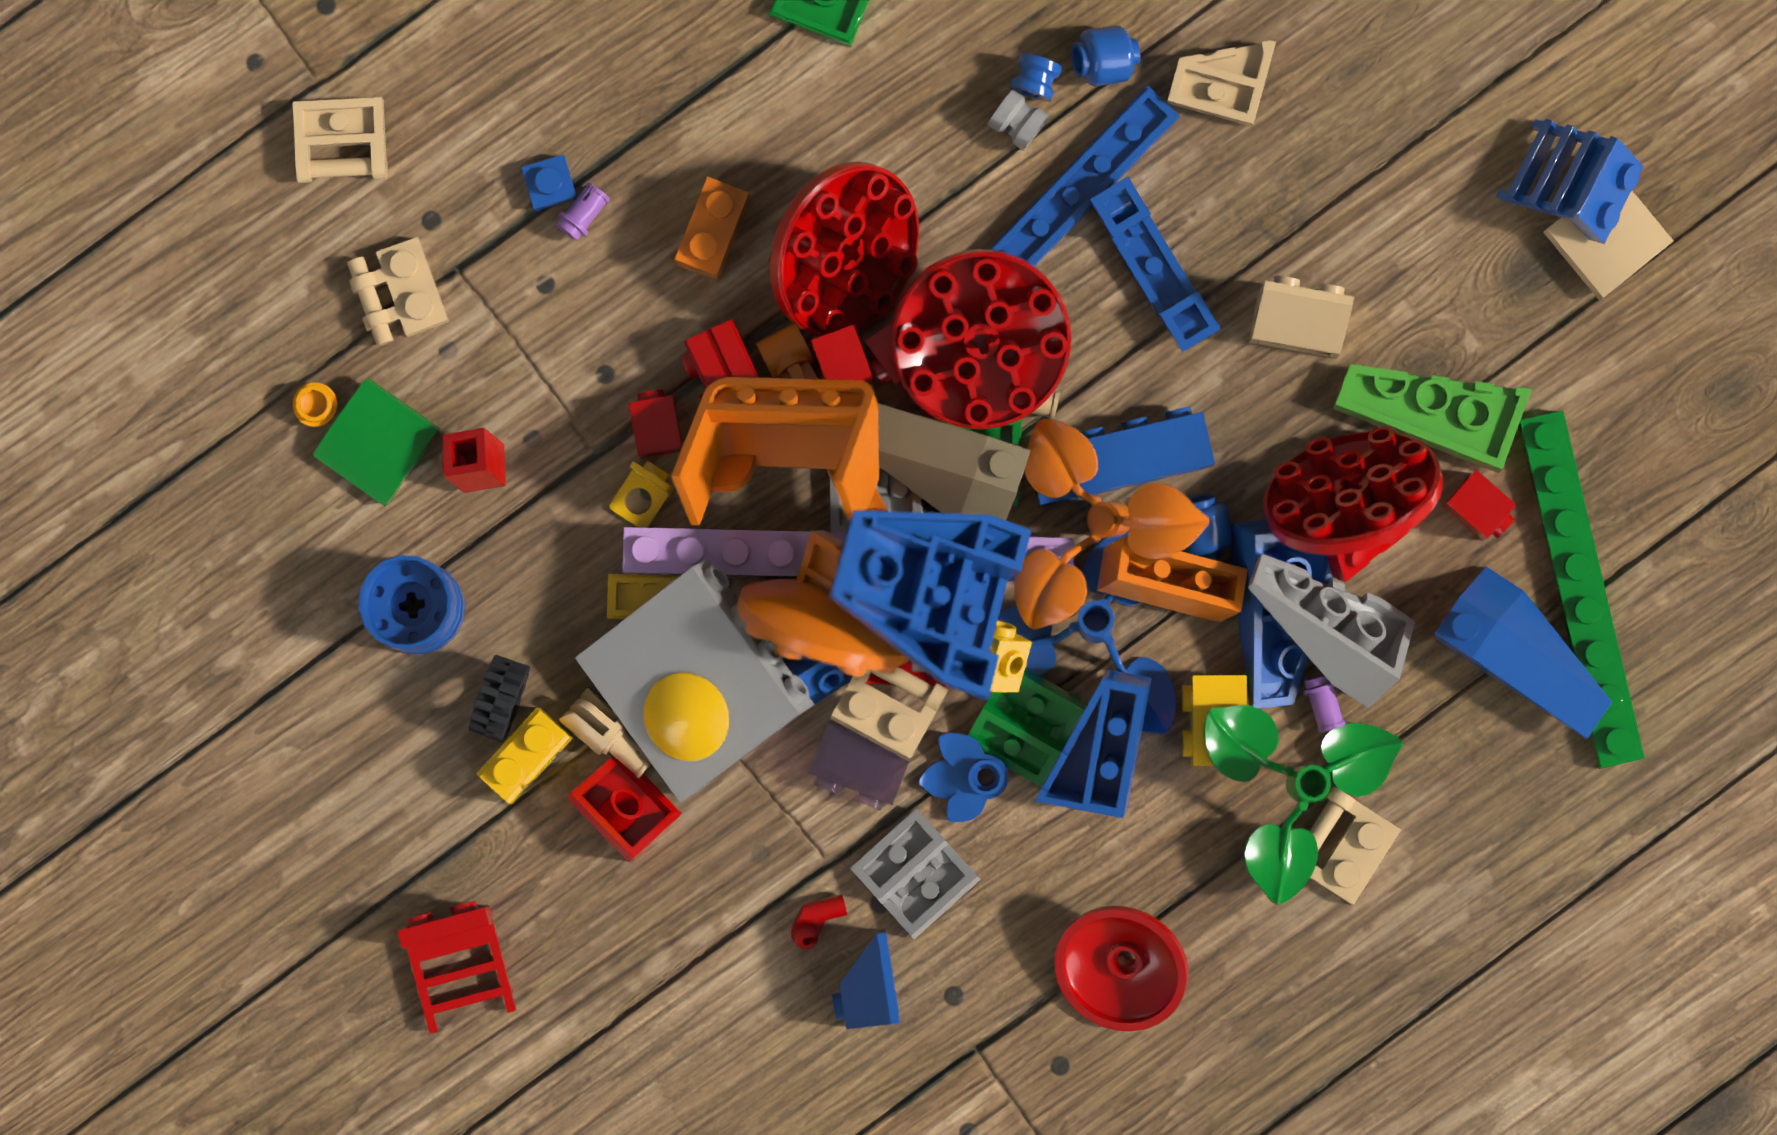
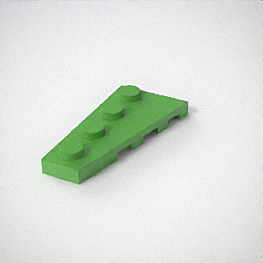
M1350 364L1333 409L1378 427H1390L1395 433L1421 440L1427 446L1500 473L1504 467L1532 389L1497 387L1493 383L1478 381L1475 383L1449 380V377L1431 375V377L1409 375L1408 372Z

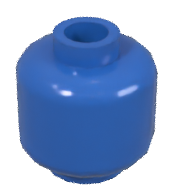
M1119 25L1084 30L1079 36L1078 42L1072 45L1071 59L1075 74L1078 77H1083L1090 86L1128 81L1133 74L1134 65L1140 62L1139 44L1135 38H1130L1128 32Z
M1211 494L1188 497L1195 507L1208 516L1209 523L1200 536L1185 549L1181 550V552L1216 561L1221 558L1220 551L1225 550L1233 543L1229 509L1225 503L1216 501L1215 496Z

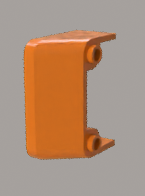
M726 377L710 384L703 394L672 473V479L690 524L700 525L712 492H733L741 489L750 481L755 467L835 469L833 482L848 523L854 511H868L879 480L878 403L872 387L866 382L857 380Z

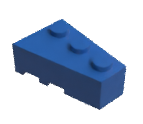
M1107 669L1035 800L1036 802L1124 818L1129 806L1151 684L1150 677Z

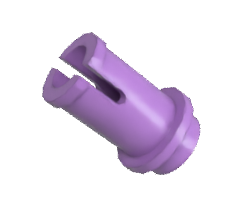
M588 182L566 213L561 211L558 214L560 220L556 226L574 241H577L581 236L586 237L588 235L587 227L605 204L610 201V198L598 187L594 188V185Z
M1324 674L1304 680L1306 689L1302 690L1303 695L1309 696L1318 726V733L1344 726L1345 720H1343L1334 690L1335 686L1331 684Z

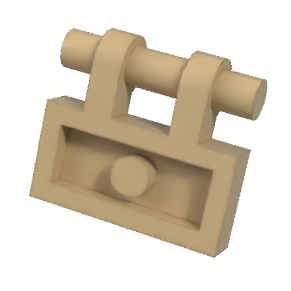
M418 237L377 251L376 254L382 269L369 272L364 257L355 258L347 262L352 279L349 280L352 292L359 295L366 315L362 320L366 331H372L377 346L393 341L388 326L390 324L401 321L405 335L409 337L449 322ZM387 284L395 306L383 310L375 288Z

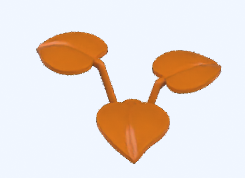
M1041 419L1036 423L1027 447L1030 450V454L1025 466L1026 477L1031 486L1038 493L1046 497H1062L1073 489L1077 496L1091 503L1092 507L1087 514V526L1091 531V535L1066 551L1060 559L1048 549H1037L1024 558L1022 570L1015 576L1014 595L1018 611L1026 625L1033 630L1064 622L1072 618L1081 609L1087 595L1084 575L1077 567L1067 564L1071 558L1092 544L1098 543L1101 538L1119 537L1127 532L1128 544L1134 553L1147 559L1166 558L1180 552L1193 543L1207 527L1209 518L1195 507L1181 491L1165 483H1150L1142 486L1131 496L1128 507L1117 501L1102 502L1099 496L1090 494L1079 484L1094 478L1098 471V458L1093 445L1074 427L1058 420Z

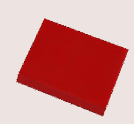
M614 756L566 797L629 863L633 862L682 815L644 773L638 779L633 772Z

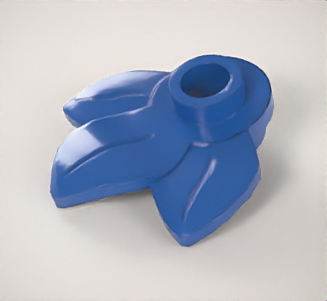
M960 733L943 734L939 736V746L944 759L931 765L920 777L919 784L931 795L949 800L947 805L948 821H970L981 814L987 799L995 798L1005 790L1008 783V770L1003 761L998 757L984 754L982 747L975 738ZM983 768H989L995 774L994 781L989 785L981 784L978 781V772Z

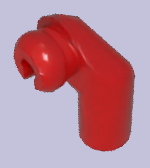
M840 894L808 902L800 908L791 926V938L798 948L803 950L814 948L818 943V937L825 921L848 915L843 895Z

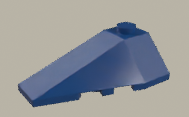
M1487 566L1458 598L1435 632L1437 642L1586 740L1612 704L1610 698L1528 595Z

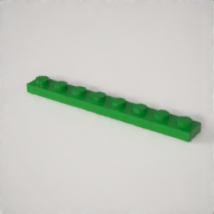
M1564 411L1522 419L1519 423V430L1570 648L1612 701V704L1591 733L1598 768L1602 769L1645 759Z

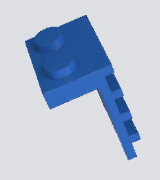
M1535 119L1531 127L1538 131V134L1509 191L1499 188L1496 197L1505 202L1569 219L1589 240L1605 244L1611 230L1619 221L1620 212L1627 198L1637 186L1644 166L1616 137L1610 136L1608 139L1599 136L1594 131L1588 130L1586 133L1568 124L1564 127L1556 125L1553 120L1545 119L1541 121ZM1556 136L1560 137L1531 196H1526ZM1577 143H1582L1552 203L1548 202Z

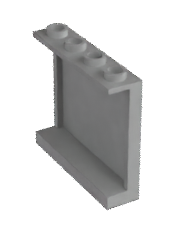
M709 559L691 567L575 657L680 803L699 792L710 781L814 705L809 698V691L805 683L798 676L790 672L782 661V655L776 652L777 645L769 640L750 636L745 632L747 624L737 612L738 599L729 588L728 578L719 567L712 565ZM674 673H692L705 678L718 689L727 705L729 715L727 735L721 746L713 754L701 760L682 761L668 756L654 744L646 730L644 723L646 697L659 680Z

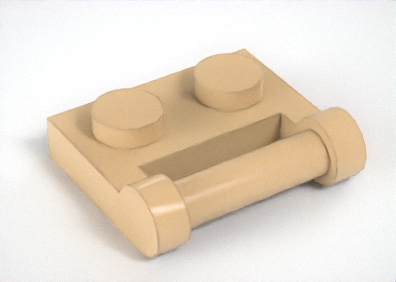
M382 97L293 102L295 165L298 183L312 182V178L372 175L373 179H387L384 100ZM354 145L371 146V157L311 160L310 148Z
M896 667L895 673L892 674L882 673L877 670H865L863 676L852 677L830 719L909 762L943 702L948 689L937 683L933 687L899 667ZM873 673L926 702L921 713L865 684L870 674Z
M1333 786L1326 796L1329 800L1310 830L1316 839L1318 850L1344 810L1353 815L1354 818L1322 869L1316 866L1310 879L1349 904L1354 905L1401 829Z

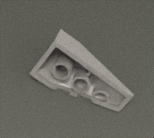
M1264 554L1257 558L1248 588L1332 685L1369 708L1400 680L1415 620L1373 594L1365 593L1360 597L1346 592L1345 584L1331 580L1328 584H1324L1312 579L1309 572L1300 567Z

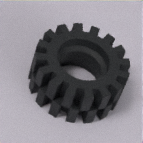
M494 655L474 704V710L472 711L468 727L469 731L502 743L504 742L522 700L521 697L526 687L530 666Z

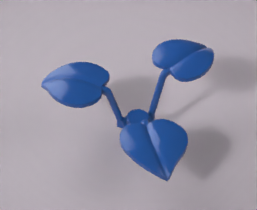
M1127 532L1119 537L1104 539L1086 558L1083 567L1086 587L1094 594L1105 596L1100 601L1086 603L1079 611L1078 622L1070 623L1069 627L1051 636L1052 625L1036 630L1029 628L1022 619L1017 606L1004 610L999 614L998 621L1014 625L1017 628L1016 633L1032 641L1025 668L1039 676L1049 672L1056 663V652L1052 644L1059 643L1076 632H1079L1080 636L1087 642H1103L1118 672L1151 678L1142 732L1165 734L1170 731L1176 713V694L1171 677L1162 665L1147 657L1136 659L1126 670L1115 647L1114 639L1111 636L1114 626V613L1109 605L1112 599L1123 606H1134L1141 602L1097 591L1103 549L1122 537H1128Z

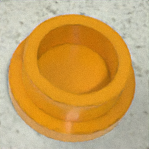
M318 382L305 384L294 396L293 411L298 420L307 426H324L331 422L337 413V397L333 390L325 384Z

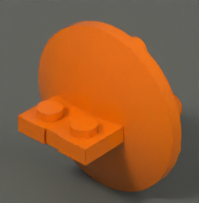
M824 530L811 531L797 578L758 580L746 584L741 589L737 601V612L747 624L745 632L755 638L773 642L777 645L776 652L784 657L800 659L802 656L837 665L839 670L853 676H863L865 670H877L882 673L892 674L895 673L896 667L909 660L898 649L829 598L844 542Z

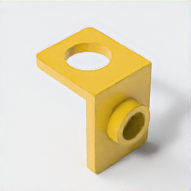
M633 461L629 466L632 470L611 501L609 508L636 527L648 528L673 489L665 482L669 474L649 461H646L643 467ZM641 488L648 491L651 495L652 504L647 512L633 514L627 509L625 503L626 496L633 489Z

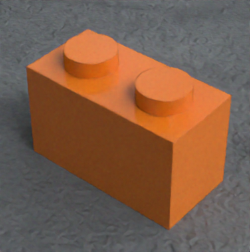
M707 176L676 254L675 262L677 266L717 282L719 281L750 203L749 192Z

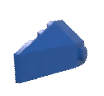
M1267 520L1232 523L1231 565L1248 569L1242 611L1238 613L1245 675H1247L1249 706L1260 709L1294 705L1308 656L1257 599L1248 586L1256 560L1261 554L1305 569L1309 572L1312 579L1328 584L1334 577L1327 555L1307 553L1287 546L1274 536Z

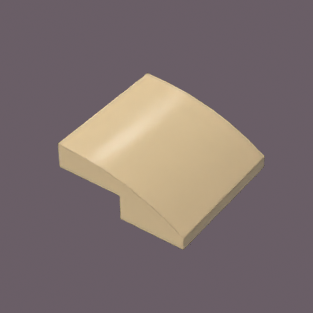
M1631 191L1620 212L1619 221L1611 230L1605 244L1589 240L1571 220L1562 217L1543 232L1599 301L1673 242V239L1633 191Z

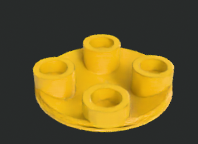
M681 672L662 678L651 688L644 704V723L651 740L662 752L672 758L682 761L704 759L721 746L727 735L729 715L725 700L711 682L699 675Z

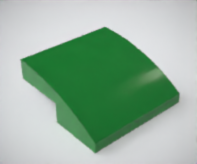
M368 377L332 424L313 453V456L385 507L392 501L412 468L420 462L441 428Z
M1025 668L1019 692H992L968 736L975 738L979 742L984 754L998 757L1008 769L1042 787L1089 703Z

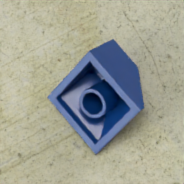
M886 930L878 931L842 979L839 984L841 993L832 994L836 1021L845 1020L846 1029L900 1023Z

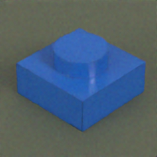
M564 154L522 166L534 211L576 200L577 195Z

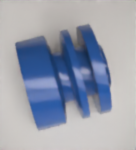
M399 555L382 561L368 573L360 589L359 611L366 629L377 641L407 654L425 655L442 649L456 637L464 621L465 600L460 585L448 571L419 556ZM414 597L425 602V608L418 610L417 618L414 614L407 612V606L414 604Z

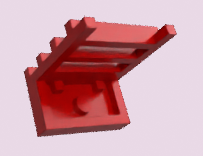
M476 901L450 907L452 916L434 921L432 912L406 919L408 928L397 931L401 947H407L429 1034L439 1032L434 1014L503 996L507 1013L517 1011L490 906L478 909ZM485 944L490 945L494 961L425 979L421 965L422 961ZM493 970L497 971L501 987L432 1005L428 992L429 987Z

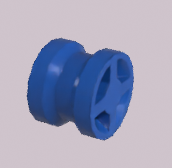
M1021 53L1018 61L1020 66L1019 74L1012 78L1009 88L1029 98L1051 102L1054 93L1051 86L1053 80L1060 76L1062 66L1034 54Z

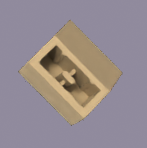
M1275 275L1273 281H1264L1257 293L1249 343L1336 359L1341 354L1354 297L1344 295L1345 288L1331 284L1320 283L1317 289L1299 287V279Z

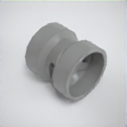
M1013 89L989 120L988 126L998 133L1006 131L1012 137V143L1024 151L1039 133L1049 114L1039 107L1031 108L1025 103L1024 96Z

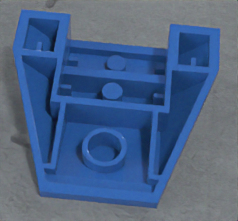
M854 511L850 517L829 598L943 685L986 700L990 696L1000 657L997 654L991 653L990 648L1007 581L1022 570L1031 530L992 515Z

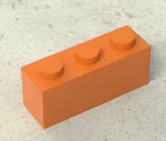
M1122 537L1103 549L1097 591L1220 623L1242 611L1248 569L1181 551L1162 559H1147L1134 553L1129 547L1128 537Z

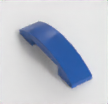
M1127 176L1091 198L1090 202L1122 260L1181 352L1186 351L1221 329L1200 293L1195 291L1150 217V211L1130 178Z

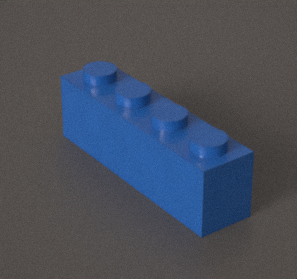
M1185 407L1166 412V420L1149 424L1148 418L1142 417L1122 422L1123 430L1105 434L1104 427L1082 431L1081 433L1090 441L1096 451L1098 471L1091 480L1079 483L1080 486L1090 494L1096 495L1212 468L1215 465V460L1203 412L1192 414L1191 407ZM1073 489L1066 495L1058 498L1046 497L1035 490L1039 508L1081 498L1074 493Z

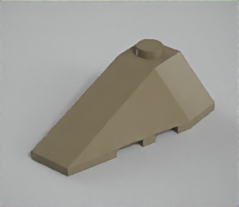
M878 404L879 468L893 476L909 488L910 491L924 499L941 513L992 515L1006 521L1017 494L1030 450L989 436Z

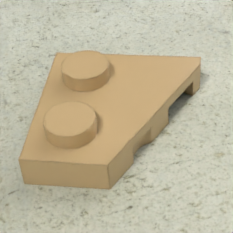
M1268 40L1261 42V44L1236 49L1232 47L1217 50L1215 53L1179 58L1167 104L1253 126L1276 42Z

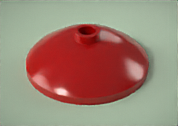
M1104 906L1083 913L1067 927L1055 953L1056 978L1067 1001L1086 1019L1112 1030L1139 1031L1160 1024L1177 1009L1188 984L1187 959L1176 936L1157 918L1131 907ZM1122 951H1128L1132 953L1135 958H1126L1123 955Z

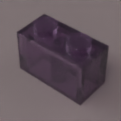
M827 723L808 773L817 776L814 785L837 794L840 793L842 786L859 792L856 801L881 810L884 802L893 805L909 762L857 733Z

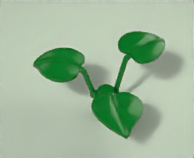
M1237 705L1211 708L1207 712L1204 722L1205 747L1211 762L1221 774L1234 781L1247 782L1256 777L1261 765H1263L1265 768L1284 774L1287 777L1286 790L1289 796L1297 801L1296 807L1284 820L1283 828L1275 824L1260 826L1249 836L1244 848L1245 867L1250 877L1273 904H1283L1297 895L1315 870L1318 860V845L1314 835L1306 829H1291L1293 822L1298 816L1307 810L1308 802H1316L1325 798L1330 791L1331 780L1334 787L1353 797L1366 796L1376 791L1388 777L1393 762L1403 746L1401 739L1373 725L1346 723L1342 727L1330 730L1321 740L1320 752L1328 765L1323 767L1308 765L1293 769L1291 766H1284L1267 759L1268 756L1275 752L1278 746L1279 734L1276 723L1265 711L1254 706Z

